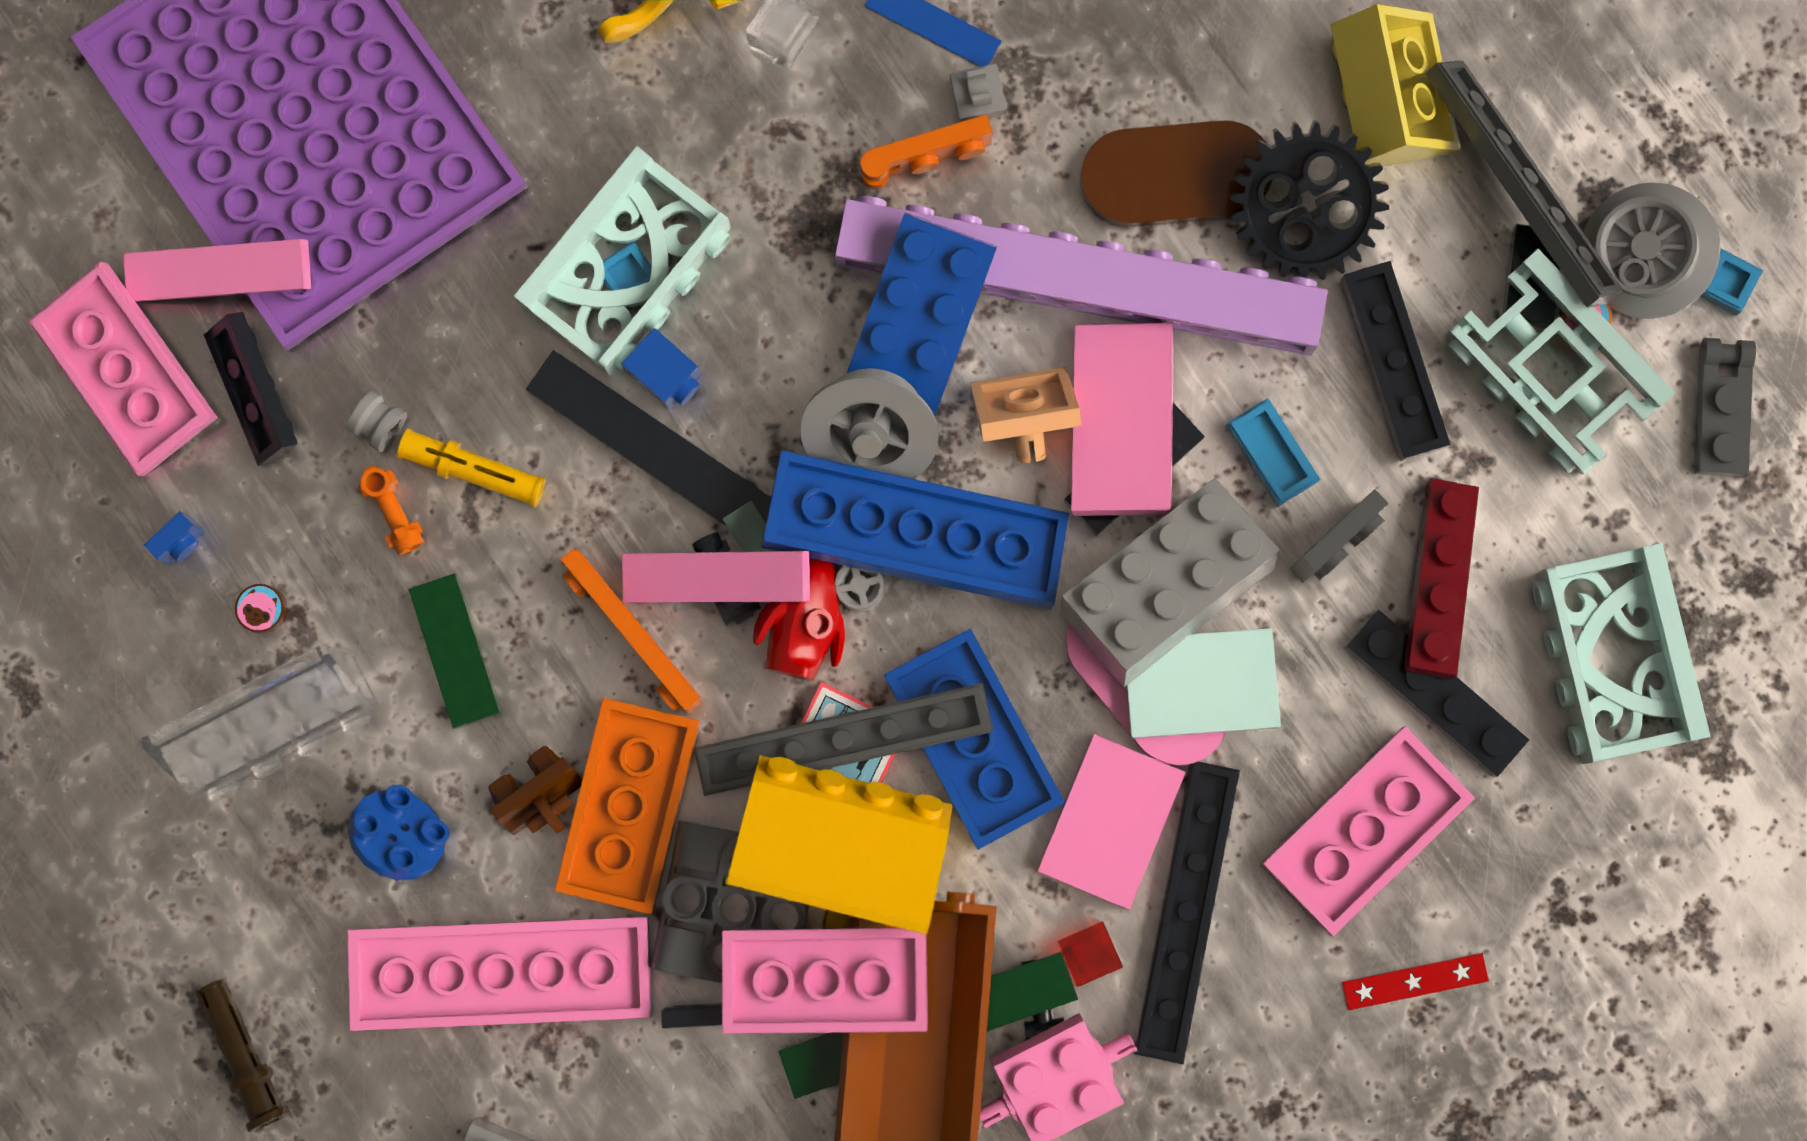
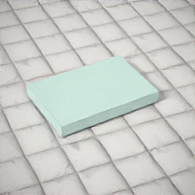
M1272 628L1200 633L1187 636L1127 685L1131 739L1280 728L1281 720Z

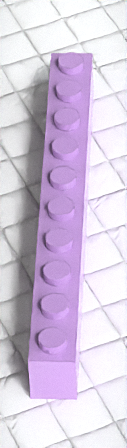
M859 196L858 201L846 199L835 254L837 267L882 275L904 213L907 212L997 246L980 292L981 294L1140 324L1172 323L1173 330L1310 356L1319 344L1328 289L1317 288V282L1308 278L1289 277L1288 281L1285 282L1269 279L1268 272L1255 268H1241L1240 273L1221 270L1220 263L1208 259H1193L1192 264L1174 261L1172 254L1160 250H1145L1144 255L1126 252L1124 245L1112 241H1097L1096 246L1078 243L1076 236L1064 232H1050L1049 236L1046 237L1030 234L1028 227L1016 223H1002L1001 228L982 225V219L968 214H954L953 219L934 216V210L920 205H907L906 209L902 210L886 207L887 202L885 200L872 196Z

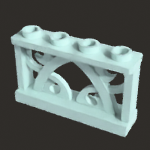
M636 146L517 291L514 298L524 310L540 320L611 376L617 368L621 371L625 370L621 363L637 347V343L647 331L651 332L653 328L658 330L664 324L670 314V310L667 307L676 295L680 293L682 296H685L694 287L701 275L697 270L707 257L710 256L714 259L724 250L731 239V235L728 234L731 228L729 219ZM650 178L678 201L672 202L657 211L652 199L643 186ZM623 213H627L632 217L631 225L635 224L641 216L644 220L641 225L629 231H620L615 224L618 216ZM677 213H691L699 219L701 233L694 242L684 245L678 241L677 237L679 232L689 229L688 226L673 224L664 230L662 222ZM649 234L652 254L650 282L628 289L601 291L605 278V268L598 250L594 247L600 238L614 243H629ZM669 255L681 259L670 273ZM587 263L594 267V277L589 289H583L588 281V277L583 279L575 277V269L580 264ZM551 298L580 307L575 321V330L545 307ZM643 305L632 319L627 308ZM591 309H600L598 324L603 332L607 321L615 319L621 323L620 333L614 341L600 344L589 338L586 323Z
M1663 543L1545 568L1536 573L1538 582L1533 583V596L1538 610H1545L1549 630L1544 632L1545 645L1549 657L1557 659L1561 678L1556 679L1557 695L1561 705L1569 708L1573 725L1568 727L1569 744L1575 756L1580 755L1582 764L1711 737ZM1633 564L1636 577L1612 592L1607 582L1598 572ZM1572 580H1585L1596 587L1603 601L1597 606V603L1591 596L1577 593L1583 601V607L1579 612H1572L1565 604L1564 590ZM1626 605V610L1630 617L1633 616V611L1637 607L1644 609L1647 617L1646 623L1642 627L1634 626L1625 617L1621 608ZM1611 618L1628 636L1641 641H1653L1655 654L1647 657L1636 668L1631 680L1630 691L1608 679L1590 662L1597 639ZM1571 626L1582 627L1576 641H1574ZM1650 671H1655L1661 675L1662 688L1656 690L1648 684V697L1642 696L1643 682L1646 674ZM1586 686L1599 696L1589 701ZM1623 709L1631 711L1629 729L1620 740L1608 741L1602 738L1596 731L1595 717L1598 712L1606 711L1611 716L1610 727H1613L1621 720ZM1643 715L1672 718L1675 732L1638 740L1642 728Z

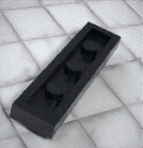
M1391 261L1344 274L1341 280L1400 461L1402 462L1449 447L1451 444Z
M1380 610L1375 611L1344 649L1494 778L1498 777L1530 739L1458 677H1454L1451 680L1403 671L1408 634Z

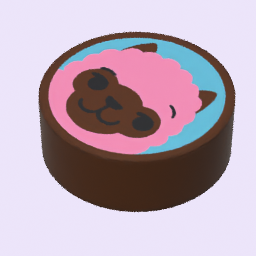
M254 584L245 588L238 595L235 602V615L238 622L245 629L257 634H268L277 630L284 623L287 616V602L282 593L266 584Z

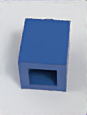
M655 328L621 363L626 373L668 410L676 403L681 406L686 404L701 385L697 381L701 376L699 367Z

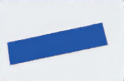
M867 0L864 5L980 67L990 64L1002 42L925 0Z

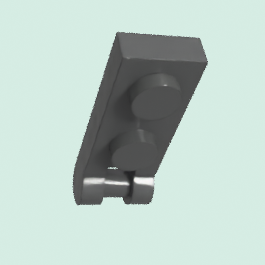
M1718 338L1702 339L1699 352L1695 474L1742 478L1749 475L1752 378L1756 359V344L1754 341L1737 340L1736 344H1722ZM1720 363L1733 364L1732 377L1718 376Z

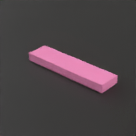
M305 239L123 253L126 289L135 302L311 289L308 240Z
M809 551L622 554L623 603L810 601Z

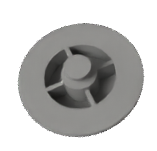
M1641 183L1614 193L1594 211L1583 232L1622 287L1623 293L1614 301L1608 303L1609 307L1629 317L1640 319L1661 318L1687 308L1700 298L1709 287L1716 274L1720 260L1719 232L1708 209L1691 193L1669 184Z
M872 368L849 372L820 389L807 403L800 425L801 441L807 455L810 457L911 479L921 475L931 464L936 454L939 440L936 418L928 404L918 395L912 385L892 372Z

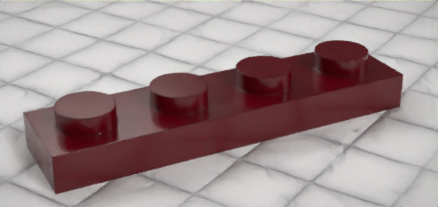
M1431 478L1426 483L1403 671L1451 680L1458 675L1479 487L1435 478Z

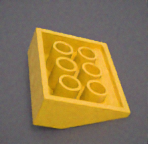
M760 755L726 884L927 935L950 828L953 804L942 802L937 797L928 794L914 795L898 791L881 782L867 783L848 778L834 770H816L797 765L792 760L784 757L770 758Z

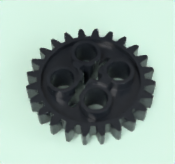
M1313 120L1308 134H1303L1298 123L1292 122L1291 137L1287 138L1275 128L1273 129L1275 144L1269 147L1265 142L1258 139L1256 145L1261 153L1258 159L1249 155H1243L1242 157L1245 164L1250 168L1249 173H1234L1233 175L1234 180L1244 186L1243 190L1229 193L1231 201L1242 204V208L1230 213L1231 220L1246 222L1236 232L1237 238L1241 240L1253 237L1252 242L1246 249L1249 256H1253L1263 250L1265 253L1261 262L1262 267L1267 269L1276 260L1279 261V274L1283 278L1286 277L1292 266L1297 267L1298 276L1307 278L1309 268H1315L1320 279L1325 280L1327 265L1331 264L1342 274L1345 272L1343 258L1349 256L1358 263L1362 261L1361 255L1357 250L1360 244L1372 248L1375 247V242L1368 234L1369 230H1384L1385 228L1384 223L1375 217V212L1389 210L1390 205L1386 201L1377 199L1376 195L1388 190L1389 185L1384 181H1373V178L1383 170V167L1379 162L1365 164L1373 152L1369 146H1365L1356 152L1353 150L1358 139L1354 133L1349 134L1342 142L1339 141L1340 129L1336 124L1330 127L1326 135H1321V128L1316 120ZM1321 156L1331 158L1334 168L1329 177L1323 180H1314L1309 177L1308 167L1311 161ZM1272 179H1284L1290 186L1287 196L1278 202H1271L1265 199L1263 196L1265 185ZM1344 179L1349 181L1348 187L1318 197L1315 200L1317 206L1315 210L1308 212L1305 206H1300L1287 213L1277 222L1272 223L1269 221V217L1272 214L1300 205L1303 202L1301 194L1304 191L1309 190L1313 196H1318ZM1341 200L1350 201L1354 205V213L1351 219L1341 224L1329 220V210L1333 204ZM1302 222L1307 224L1310 228V233L1307 240L1302 244L1291 245L1284 240V233L1292 223Z

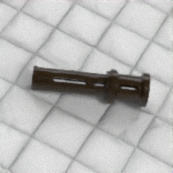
M220 979L195 992L206 1013L210 1027L232 1076L229 1080V1089L232 1094H238L249 1120L245 1125L248 1133L264 1128L288 1116L291 1112L288 1106H282L270 1079L274 1075L272 1068L268 1067L267 1064L261 1063L241 1014L232 998L227 980Z

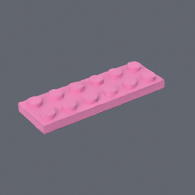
M649 917L348 930L350 1031L652 1017Z

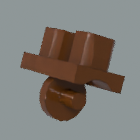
M543 746L530 755L527 760V764L535 774L533 779L520 786L511 774L501 776L488 786L495 804L490 811L495 819L502 823L513 836L526 826L534 834L546 824H549L557 834L560 833L566 826L559 815L574 805L569 795L581 787L583 778L564 757L559 758L550 748Z

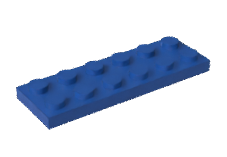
M781 450L761 548L775 551H809V558L1051 610L1056 600L1069 513Z

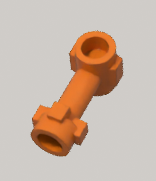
M373 464L364 469L358 488L364 498L376 500L392 532L384 538L389 548H394L398 556H402L418 549L425 543L421 536L424 531L418 521L409 523L395 496L397 484L399 483L395 473L392 470L384 471Z

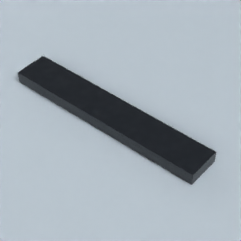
M555 350L550 353L526 387V391L725 527L727 526L723 518L749 501L753 502L766 523L771 501L769 495Z
M1199 761L1189 764L1136 1035L1135 1046L1137 1052H1133L1135 1055L1184 1065L1240 774L1238 769Z

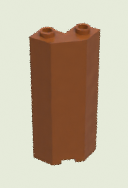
M947 892L946 901H934L927 932L928 1031L843 1033L834 1141H978L997 906L976 904L977 894ZM858 917L853 918V929L898 928Z

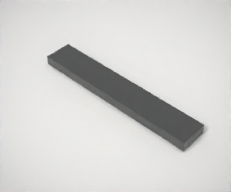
M1462 60L1439 62L1425 73L1585 306L1589 308L1614 301L1623 293L1622 287L1465 62Z
M980 683L694 747L703 793L704 796L752 786L760 755L770 758L784 757L792 760L797 765L824 770L994 732L984 684Z

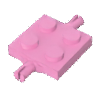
M1079 1013L992 1057L990 1061L1000 1079L1002 1097L981 1107L980 1120L985 1129L1012 1115L1016 1121L1024 1126L1031 1141H1051L1124 1104L1113 1081L1111 1063L1133 1052H1137L1131 1036L1127 1031L1125 1034L1101 1046L1099 1041L1090 1034Z

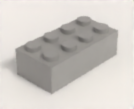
M1213 478L1063 594L1060 615L1124 688L1187 636L1196 632L1275 569L1280 549L1219 481Z

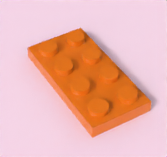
M603 698L555 892L651 915L654 913L701 721Z

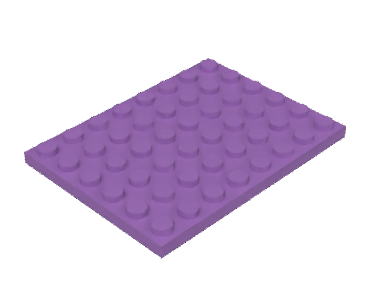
M125 0L71 36L79 51L213 246L294 239L308 240L311 289L247 294L287 351L527 188L524 180L397 0Z

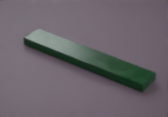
M1062 951L991 976L987 1032L1078 1000ZM830 1032L778 1051L794 1099L839 1084L844 1032Z

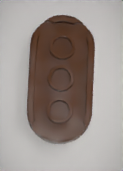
M1211 121L1112 131L1098 139L1085 156L1080 176L1082 194L1086 203L1093 211L1095 210L1097 214L1104 217V220L1113 225L1122 227L1230 219V213L1242 208V204L1231 201L1229 193L1243 190L1244 187L1234 180L1233 175L1234 173H1249L1250 168L1243 161V155H1249L1258 159L1261 153L1256 145V141L1258 139L1265 143L1266 141L1251 127L1235 121ZM1272 180L1265 185L1263 196L1267 194Z

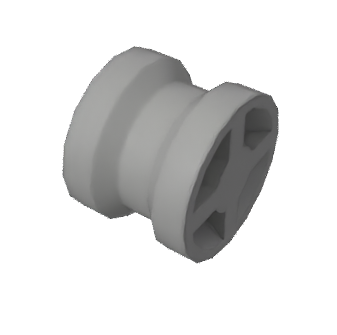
M373 390L365 395L353 410L347 422L346 430L355 436H365L369 439L371 447L378 452H382L391 445L400 433L407 419V412L398 406L389 407L384 403V397Z
M843 566L837 573L835 588L838 599L845 608L856 613L868 612L881 602L884 594V581L881 573Z

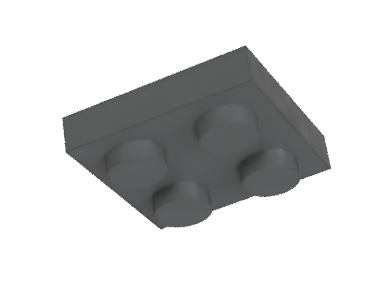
M1374 489L1289 569L1302 583L1313 574L1321 580L1349 555L1342 548L1348 541L1356 547L1385 521L1378 513L1389 503Z

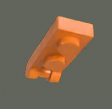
M987 114L865 152L860 161L862 181L868 188L881 189L886 186L892 175L911 170L912 174H922L937 168L940 165L939 161L957 156L958 160H967L983 154L986 151L985 147L992 145L993 131Z

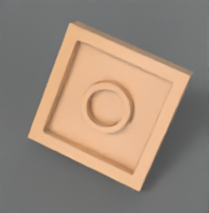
M1066 367L970 382L972 401L983 442L1015 437L1016 459L1021 463H1031L1030 441L1032 442V450L1035 453L1036 462L1047 457L1044 432L1082 426L1080 407Z

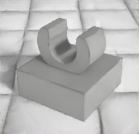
M997 64L950 73V82L959 122L987 114L988 118L1006 115L1007 107Z

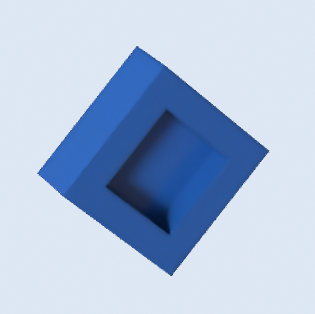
M179 511L144 546L157 560L170 565L174 561L181 562L189 557L199 546L197 539L205 530L193 517Z

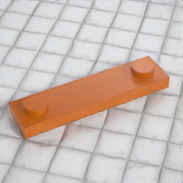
M574 548L563 556L560 560L569 569L562 575L564 580L580 598L586 593L593 598L662 682L655 690L673 711L682 706L687 713L691 714L703 704L701 696L578 549L575 550Z

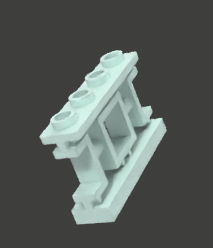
M1537 249L1506 278L1523 297L1489 328L1470 311L1448 331L1449 336L1453 339L1448 344V347L1467 367L1474 361L1487 375L1481 382L1500 402L1508 397L1520 410L1515 418L1529 434L1536 438L1542 433L1554 446L1549 452L1550 456L1564 471L1569 474L1576 469L1583 475L1606 455L1602 448L1590 437L1591 434L1624 405L1640 421H1644L1652 412L1671 398L1675 392L1594 307L1587 308L1567 278ZM1529 277L1577 326L1574 330L1559 316L1539 334L1520 314L1539 295L1527 283L1526 280ZM1506 327L1525 347L1506 364L1519 379L1515 384L1468 336L1471 330L1486 344L1502 328ZM1557 332L1590 368L1559 397L1554 399L1522 363ZM1599 349L1645 399L1640 402L1629 389H1625L1611 403L1606 405L1588 386L1607 367L1594 351ZM1573 398L1592 418L1573 436L1586 450L1584 454L1581 455L1535 407L1539 401L1554 415Z

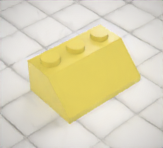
M1376 4L1330 24L1334 40L1332 46L1333 53L1339 64L1343 84L1342 97L1348 108L1352 132L1358 137L1354 151L1356 152L1365 146H1369L1373 151L1365 164L1379 162L1382 166H1390L1455 154L1461 151L1454 115L1425 74L1436 63L1443 62L1432 13Z

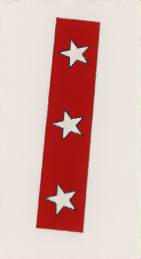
M1483 953L1345 981L1342 984L1349 1011L1489 982Z

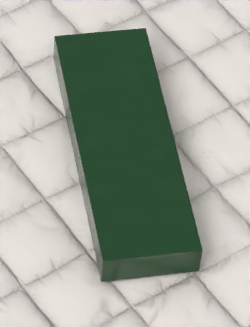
M454 573L409 588L408 590L452 728L458 729L502 714L458 575Z

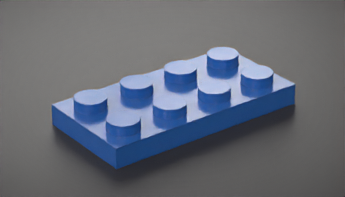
M905 212L847 373L870 368L892 372L912 385L918 395L928 404L935 416L997 246Z
M971 628L884 674L897 702L975 684H984L994 732L923 748L977 850L1065 803Z

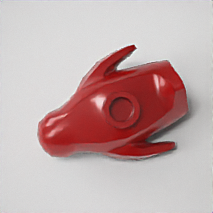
M809 558L810 601L768 602L760 611L754 625L753 643L758 646L769 631L767 659L764 662L763 669L798 679L814 681L828 649H830L831 666L836 667L840 663L845 642V627L835 588L836 571L834 564Z

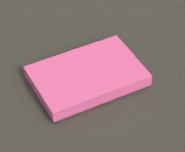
M1093 734L1037 872L1130 910L1186 772Z

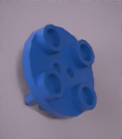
M392 785L385 791H376L362 798L350 815L347 829L351 848L362 864L378 875L394 879L396 882L399 880L417 879L431 872L444 854L445 843L449 838L448 827L438 818L431 807L414 796L407 787L401 785Z

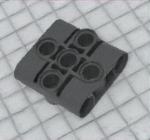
M679 821L667 885L662 894L663 905L650 969L722 983V970H719L713 962L714 949L722 943V931L777 930L771 922V912L780 903H789L797 910L798 922L792 930H804L807 923L809 905L726 884L739 832ZM678 866L717 874V879L714 881L677 874ZM684 884L694 886L700 895L698 907L690 913L681 912L674 903L675 891ZM733 893L743 895L749 904V912L744 920L740 922L729 921L722 912L724 899ZM673 919L707 926V930L702 932L667 925V920Z

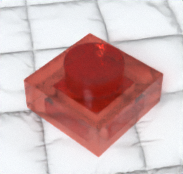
M1103 921L1057 940L1077 987L1123 968Z

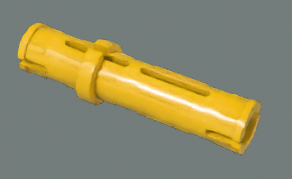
M407 428L397 450L398 458L407 459L437 470V476L448 479L450 476H453L487 490L528 503L532 507L538 505L544 491L546 478L537 477L501 462L461 449V443L453 440L444 443Z

